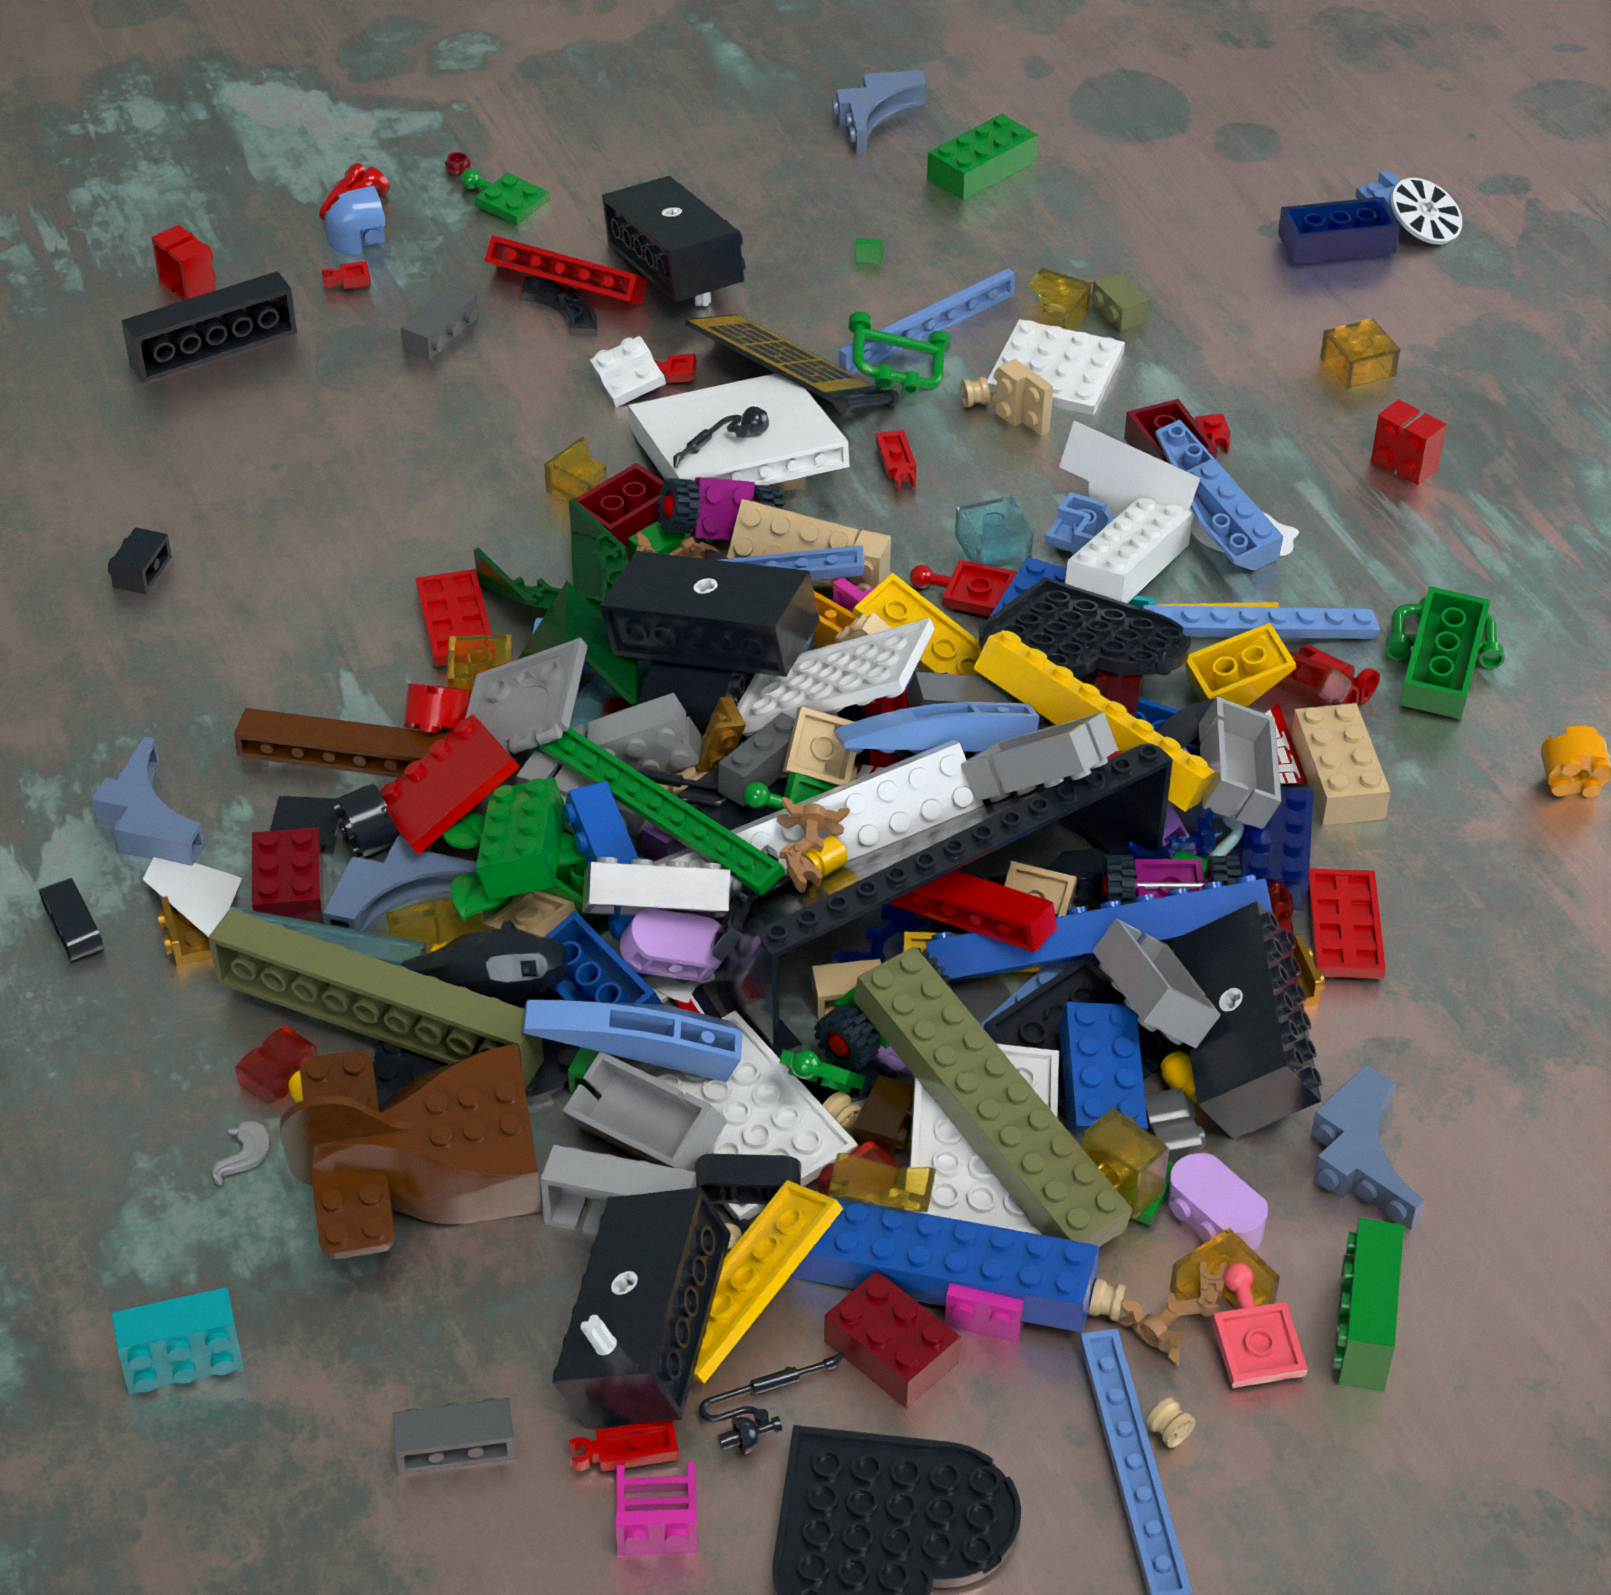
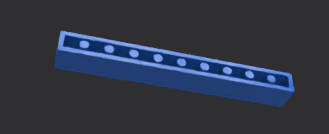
M1249 875L1235 879L1236 884L1223 886L1221 881L1211 882L1202 885V890L1189 892L1188 888H1179L1168 891V897L1155 899L1154 894H1147L1135 897V903L1121 905V901L1116 900L1100 904L1101 909L1087 911V907L1069 909L1066 911V916L1056 917L1057 930L1035 953L965 930L966 934L953 937L952 932L932 935V941H926V948L930 952L929 958L935 956L938 959L936 964L939 967L943 965L945 968L943 975L949 976L950 981L947 984L1079 960L1085 956L1088 958L1095 957L1093 949L1116 918L1141 931L1142 934L1137 942L1146 933L1163 943H1170L1184 934L1255 901L1267 912H1272L1266 879L1256 880V875Z

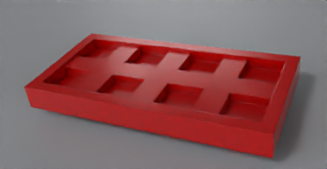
M476 569L415 578L435 666L496 657L495 645Z
M1308 868L1307 887L1316 969L1321 970L1323 976L1384 979L1386 967L1375 871Z

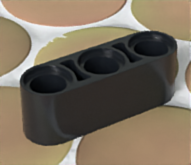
M72 878L39 889L44 909L70 961L104 950L99 930Z
M704 1154L696 1162V1188L701 1187L711 1203L768 1204L787 1180L798 1185L801 1184L802 1165L797 1158L786 1155Z

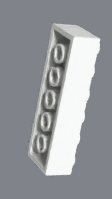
M1138 498L1067 561L1065 584L1128 603L1189 545L1193 512L1183 510V507L1179 505H1163L1156 503L1151 498Z

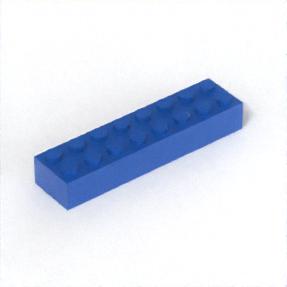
M828 1196L836 1199L843 1210L791 1274L793 1278L856 1289L876 1271H879L915 1301L945 1307L946 1294L951 1283L1024 1300L1022 1318L1024 1322L1083 1333L1094 1285L1099 1274V1245Z

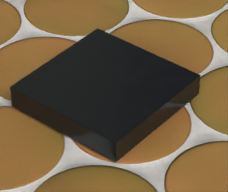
M279 796L270 831L319 827L322 853H333L339 831L338 823L342 819L336 817L330 801L336 798Z

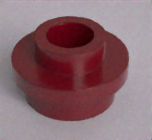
M454 152L447 156L445 169L454 175H461L464 170L471 168V161L465 153Z

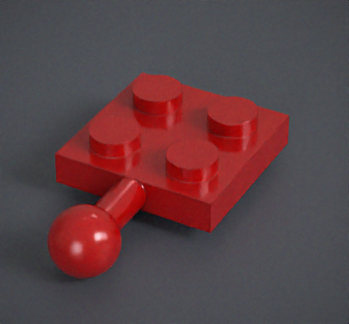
M959 560L952 577L935 574L928 566L918 565L911 570L910 581L914 587L919 589H925L930 585L946 588L942 597V607L990 617L1016 576L1017 571Z

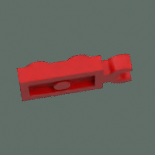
M904 430L876 433L875 442L888 478L895 477V488L901 490L902 482H909L912 488H916L917 465Z
M673 1421L638 1423L595 1430L596 1440L590 1441L584 1437H575L569 1440L570 1453H584L582 1456L572 1457V1468L574 1471L586 1470L593 1463L600 1462L601 1472L616 1470V1465H624V1468L679 1460Z

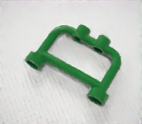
M854 312L849 316V330L854 333L853 363L862 374L875 378V385L877 387L889 388L892 382L902 384V391L905 394L912 395L916 394L919 388L933 389L942 382L944 352L950 349L951 337L947 332L933 331L928 336V342L871 329V316L865 312ZM865 339L933 355L932 377H919V374L915 371H906L904 373L893 371L889 365H879L877 367L869 365L864 360Z
M1426 597L1422 598L1419 604H1405L1394 610L1392 615V635L1386 640V654L1389 658L1403 660L1410 655L1411 646H1414L1417 634L1404 633V618L1407 616H1420L1421 618ZM1487 613L1484 625L1485 641L1481 640L1478 650L1479 661L1483 667L1495 669L1504 663V648L1501 644L1497 643L1495 619Z

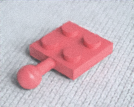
M1240 1262L1229 1265L1224 1272V1281L1227 1288L1236 1293L1240 1309L1214 1313L1212 1324L1231 1387L1237 1388L1306 1376L1308 1368L1287 1302L1255 1306L1250 1290L1254 1281L1251 1268Z

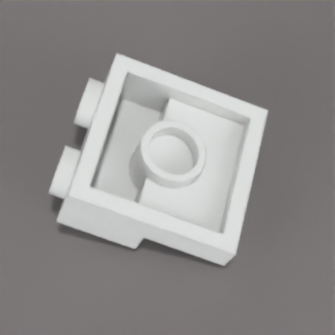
M641 336L634 339L626 338L619 346L609 351L600 350L594 358L590 359L597 379L615 407L666 384L663 373L653 360L651 351Z

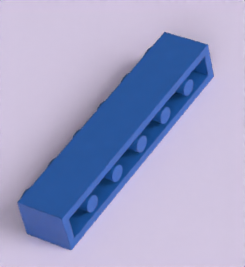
M607 781L569 790L566 802L562 806L563 816L566 823L571 824L573 827L575 846L579 853L583 852L585 856L586 869L591 862H596L597 857L617 858V863L631 864L632 859H639ZM614 906V914H608L610 919L609 929L612 938L618 940L620 944L623 932L635 916L620 915V906ZM637 973L641 978L652 976L650 974Z

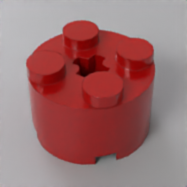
M408 683L403 720L404 728L420 729V731L434 733L442 731L450 734L454 730L455 725L466 716L471 690Z

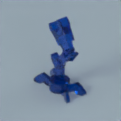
M1208 807L1196 819L1200 828L1193 830L1192 837L1180 839L1177 836L1168 837V844L1151 852L1136 842H1128V852H1116L1114 855H1132L1134 859H1165L1173 853L1188 849L1196 850V856L1207 859L1210 852L1215 850V838L1223 832L1222 829L1212 830L1210 821L1213 820L1214 813Z
M887 903L881 906V920L890 919L891 921L881 928H871L865 931L866 939L873 940L871 951L867 953L862 951H836L832 953L833 964L880 959L882 964L886 961L883 950L887 939L897 932L904 934V932L929 929V923L925 921L919 923L918 918L915 917L912 911Z

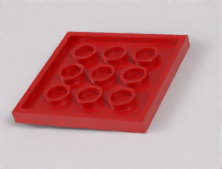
M472 714L468 718L460 720L450 734L444 739L436 741L430 747L428 753L421 759L410 763L404 773L394 782L386 784L380 793L387 805L385 808L389 817L392 816L397 829L419 855L519 769L520 766L479 719Z

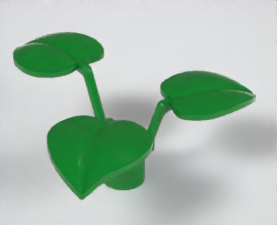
M478 813L465 814L442 834L444 840L453 847L463 849L480 845L486 816ZM563 832L557 867L585 861L583 852L579 853L576 849L574 836ZM476 873L460 875L451 883V900L463 921L485 910L497 913L512 902V896L488 900L479 875Z

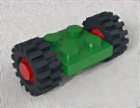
M926 950L921 952L947 984L950 979L948 975H943L945 971L943 965L939 967L936 964L938 959L935 956L929 958L930 952ZM856 986L834 1003V1009L816 1022L817 1024L814 1027V1030L817 1031L814 1034L815 1039L820 1040L817 1045L819 1049L826 1051L823 1055L827 1059L831 1057L834 1066L837 1067L840 1064V1068L851 1072H857L878 1055L880 1045L885 1049L890 1046L854 1002Z

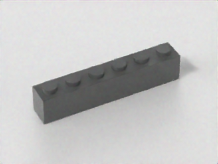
M915 671L905 694L909 708L954 702L1023 703L986 677ZM1037 712L1040 716L1037 730L1056 725Z

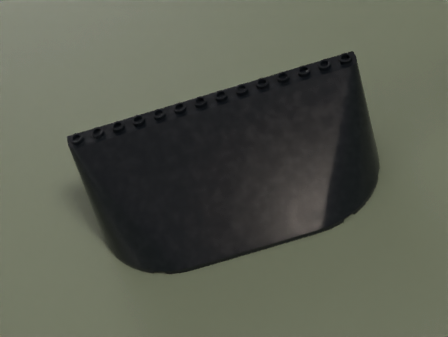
M1142 744L1115 751L1107 757L1108 763L1090 769L1091 774L1083 778L1072 780L1071 776L1063 778V782L1045 788L1043 783L1038 784L1035 790L1022 795H1017L1016 791L1009 792L1010 796L997 802L991 803L990 798L983 799L984 806L849 860L844 867L822 878L820 887L816 888L813 882L807 880L805 892L801 893L793 885L760 899V902L755 903L753 901L743 925L742 936L714 972L718 995L726 1012L729 1014L736 1011L779 1059L783 1050L797 1053L802 1050V1043L779 1018L780 955L1057 820L1061 822L1060 825L1074 831L1094 848L1108 855H1132L1134 859H1161L1173 759L1162 748L1154 744Z

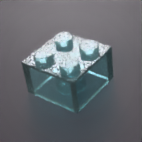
M1012 496L956 507L955 536L970 562L1000 567L1023 562L1027 557L1032 558L1034 532Z

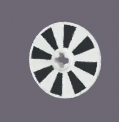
M1407 178L1400 181L1392 190L1390 202L1393 213L1399 223L1413 236L1422 241L1440 245L1453 241L1459 235L1462 229L1460 210L1451 196L1442 188L1424 179Z

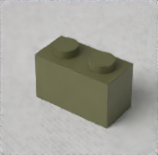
M1122 272L1093 281L1092 305L1120 332L1148 323L1151 300Z

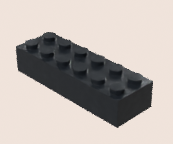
M278 271L121 320L129 365L141 383L297 333L291 287Z

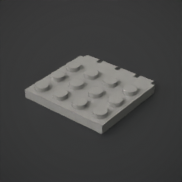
M578 638L476 674L465 718L474 714L510 755L511 752L516 754L534 748L538 743L543 745L562 738L563 731L569 730L587 652V644L582 638Z

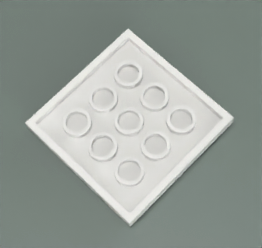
M1019 319L987 380L991 393H995L997 390V381L993 377L995 370L999 366L1016 359L1053 386L1052 406L1094 415L1124 353L1125 342L1113 338L1090 335L1086 332L1067 330L1058 326L1035 323L1031 320Z

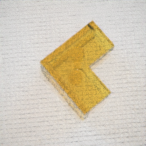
M1041 268L1030 281V291L1036 292L1040 298L1046 299L1043 304V313L1063 319V329L1073 331L1090 309L1092 285L1090 282L1046 268Z
M585 437L579 438L544 464L546 491L567 503L568 500L576 499L598 486L594 483L607 475L606 465L589 456L588 439Z
M452 900L430 901L386 912L392 952H400L438 942H450L458 936L467 933L485 932L482 924L484 922L483 911L463 921L455 910Z
M844 1152L837 1153L828 1195L914 1212H928L936 1169L931 1167L895 1168Z
M1230 1228L1173 1264L1169 1290L1180 1301L1200 1298L1198 1274L1201 1261H1206V1270L1210 1274L1219 1273L1221 1263H1226L1227 1267L1237 1262L1248 1265L1254 1275V1281L1250 1290L1255 1306L1274 1304L1276 1301L1280 1280L1279 1275ZM1225 1285L1222 1297L1235 1310L1240 1309L1236 1293Z

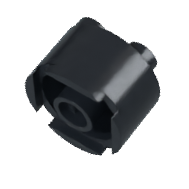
M374 783L330 801L336 817L343 820L338 823V827L344 840L352 839L353 841L349 845L354 857L364 859L393 846L399 834L392 816L389 817L385 808L387 805Z

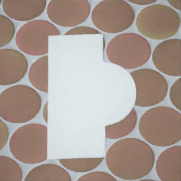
M1075 420L1073 421L1059 466L1088 480L1090 498L1106 503V509L1115 518L1138 498H1151L1156 503L1179 505L1183 507V510L1190 511L1200 481L1199 477Z

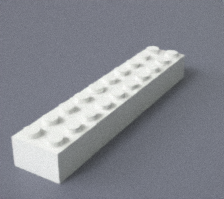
M951 740L797 803L802 806L810 803L819 804L826 810H833L835 812L840 808L850 809L848 816L839 822L844 827L843 834L835 836L847 849V861L984 806L982 800L976 801L961 765L967 760L960 743L956 740ZM785 808L730 830L760 851L764 846L769 845L777 851L778 858L780 851L787 844H795L805 837V830L799 824L786 829L777 823L779 815L789 814ZM825 829L818 831V836L821 839L831 836ZM686 848L654 861L652 865L666 866L667 861H683L687 863V867L700 868L701 863L711 862L691 849ZM779 858L778 862L783 865L787 873L788 865L786 859ZM730 876L729 901L732 896H736L739 893L742 884L732 876Z

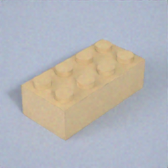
M742 499L727 558L854 546L862 530ZM843 577L850 582V577ZM830 578L812 581L833 586V582L840 578Z
M1357 703L1295 709L1291 739L1322 826L1386 820L1391 791Z

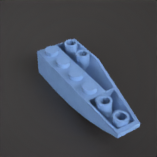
M1177 420L1156 430L1155 435L1169 464L1200 478L1191 509L1200 526L1235 565L1254 571L1278 560L1284 536L1183 422Z
M939 703L905 708L872 716L836 728L835 736L843 748L852 752H862L864 749H877L885 753H893L896 750H909L919 754L951 740H956L960 743L963 751H971L974 754H978L996 742L1037 731L1040 716L1030 704Z
M527 1000L522 1033L727 1082L741 1060L743 1030L732 1021L668 1005Z

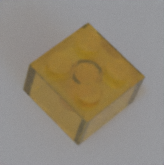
M1371 318L1324 330L1320 358L1346 389L1395 377L1401 349L1379 324Z
M512 634L449 636L448 688L471 690L472 693L476 674L513 662Z
M1114 1108L1110 1109L1084 1132L1082 1149L1133 1209L1130 1216L1136 1219L1164 1193L1170 1148L1160 1138L1152 1136L1139 1127L1132 1118L1122 1115Z

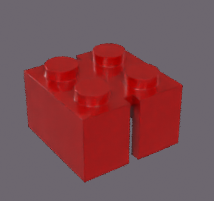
M180 225L151 237L158 280L172 293L175 292V295L182 301L216 291V275L211 262L213 254L207 244H203L191 232H188Z
M1398 399L1378 415L1371 461L1390 471L1397 469V475L1419 485L1438 470L1447 424L1424 413L1404 429V426L1420 414V410Z

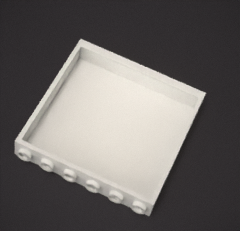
M777 373L628 405L631 432L665 480L667 478H677L695 481V477L752 481L755 482L754 485H770L850 467L848 440L804 387ZM752 406L759 407L767 412L769 426L764 433L759 435L748 434L744 438H737L734 432H728L727 426L732 421L727 422L712 434V438L699 448L698 453H688L677 468L673 467V456L686 448V444L701 431L710 429L722 418L737 414L742 416L744 411Z

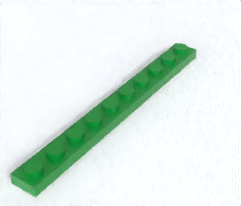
M569 727V730L563 731L562 738L543 745L538 743L542 752L589 783L596 784L607 781L615 800L709 862L721 864V869L730 870V876L759 895L763 896L786 873L782 864Z

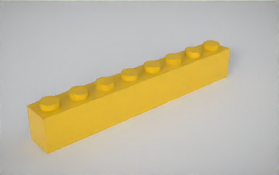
M1003 630L988 637L973 668L974 670L1023 703L1030 704L1036 712L1056 725L1104 711L1118 747L1117 751L1142 744L1159 746L1173 759L1168 800L1184 811L1199 804L1216 773L1203 758L1190 755L1180 748L1181 746L1176 740L1163 737L1153 730L1154 728L1149 722L1136 719L1126 712L1127 709L1122 704L1109 701L1100 695V691L1096 687L1082 683L1073 677L1074 675L1069 669L1055 665L1047 659L1045 653L1022 643L1021 638L1015 633Z

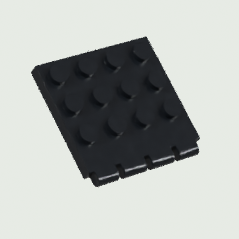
M1087 956L986 1022L983 1027L996 1044L1059 1051L1057 1112L1065 1121L1066 1109L1059 1021L1066 1002L1126 1005L1124 1002L1126 997L1112 986V982ZM1138 1022L1143 1081L1151 1076L1150 1072L1155 1074L1161 1069L1162 1061L1171 1054L1167 1050L1170 1043L1157 1029L1152 1032Z

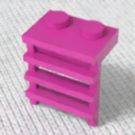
M950 1283L946 1294L945 1325L1018 1343L1021 1328L1024 1324V1321H1022L1024 1300Z
M687 1462V1476L625 1478L624 1465H616L617 1512H615L617 1556L698 1553L695 1462ZM688 1491V1496L625 1499V1494Z

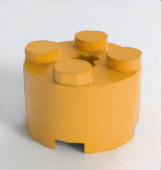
M1584 725L1570 726L1566 728L1567 733L1559 735L1554 739L1552 735L1547 737L1541 746L1540 754L1552 793L1558 797L1580 793L1587 798L1599 795L1602 792L1601 787L1611 778V760L1605 739L1598 734L1597 729Z

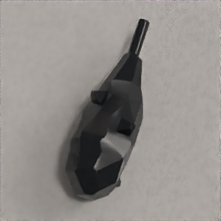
M509 920L504 921L500 929L460 935L435 951L404 960L401 966L426 976H433L440 981L458 987H465L475 993L497 998L505 1003L523 1002L561 982L567 973L568 960L566 946L561 942L518 929Z

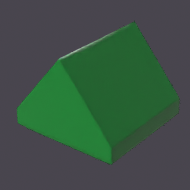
M856 239L855 262L882 264L884 254L882 240Z

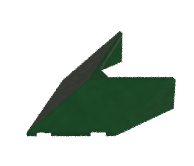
M572 498L568 500L571 524L573 587L602 614L600 604L627 566L626 546ZM479 547L474 549L476 573L480 586L526 605L544 609L550 608L560 592V588L551 587L542 578L537 580V586L533 587L526 586L521 576L512 580Z
M566 580L518 659L582 638L588 646L584 661L630 707L638 705L641 695L638 658L613 655L603 615Z

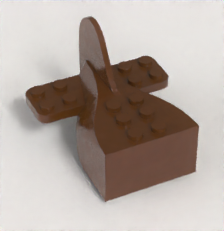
M518 1043L497 1047L429 1071L406 1084L380 1106L378 1103L374 1065L371 1056L367 1052L355 1050L308 1058L302 1063L300 1077L303 1101L291 1106L282 1115L279 1124L280 1136L291 1173L301 1182L313 1186L319 1244L322 1253L327 1258L343 1259L389 1250L395 1242L392 1209L425 1221L450 1225L471 1224L543 1212Z

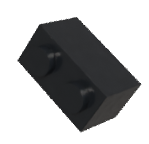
M135 527L128 538L123 540L121 548L116 555L109 560L108 573L111 575L113 588L147 594L172 558L168 534Z

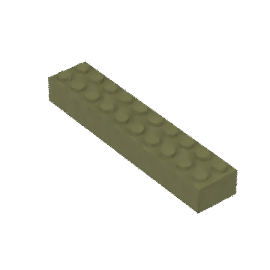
M229 909L208 937L218 984L447 1064L497 1047L518 1043L525 1089L544 1061L542 1037L522 1033L525 1008L516 1007L497 998L475 993L465 987H458L440 981L433 976H426L408 970L401 965H393L374 956L364 955L349 950L342 945L332 944L317 939L310 934H303L285 928L281 924H273L256 918L251 914L241 913Z
M916 946L857 977L854 1002L1042 1235L1099 1245L1100 1247L1125 1232L1133 1209Z

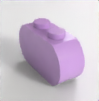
M645 908L636 914L623 932L620 939V952L624 961L637 973L703 982L710 978L722 963V961L712 955V942L715 932L719 931L722 933L723 928L713 918L699 916L693 912L679 913L660 908Z
M1205 1153L1190 1154L1175 1163L1171 1171L1167 1198L1168 1206L1179 1220L1185 1221L1191 1226L1205 1243H1210L1222 1254L1243 1255L1256 1249L1264 1236L1268 1214L1266 1200L1214 1155Z

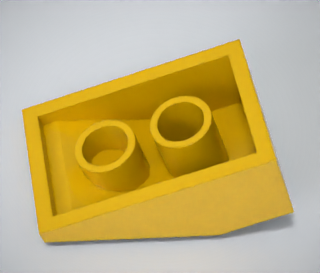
M1271 623L1189 654V658L1185 662L1187 680L1199 701L1215 699L1217 696L1244 707H1248L1297 668L1295 661Z

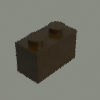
M878 1076L853 1126V1139L858 1144V1151L894 1161L899 1148L903 1150L906 1148L910 1137L909 1128L912 1124L914 1085L885 1076Z

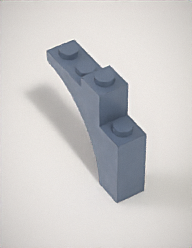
M923 70L863 74V84H859L858 88L836 89V100H832L833 115H837L839 125H846V128L849 129L850 143L855 144L857 153L867 152L868 135L873 127L882 119L903 109L926 105V80Z
M144 736L138 747L132 750L130 760L125 768L119 771L117 779L105 777L99 788L93 791L90 804L94 809L96 822L114 826L113 836L116 838L119 853L147 859L155 857L192 866L205 846L201 822L191 820L174 812L154 792L152 788L153 778L160 763L156 739Z
M399 835L384 863L352 856L323 911L326 936L358 942L363 933L375 921L393 909L417 899L451 894V883L456 877L466 873L478 874L476 870L477 861L430 852V846L418 855L406 839Z
M1366 1064L1315 1112L1311 1135L1317 1138L1321 1144L1328 1147L1318 1155L1314 1179L1325 1189L1333 1191L1341 1198H1344L1352 1190L1362 1200L1370 1202L1386 1213L1390 1219L1412 1230L1420 1221L1425 1199L1406 1185L1390 1165L1382 1148L1378 1128L1382 1116L1391 1106L1396 1083Z

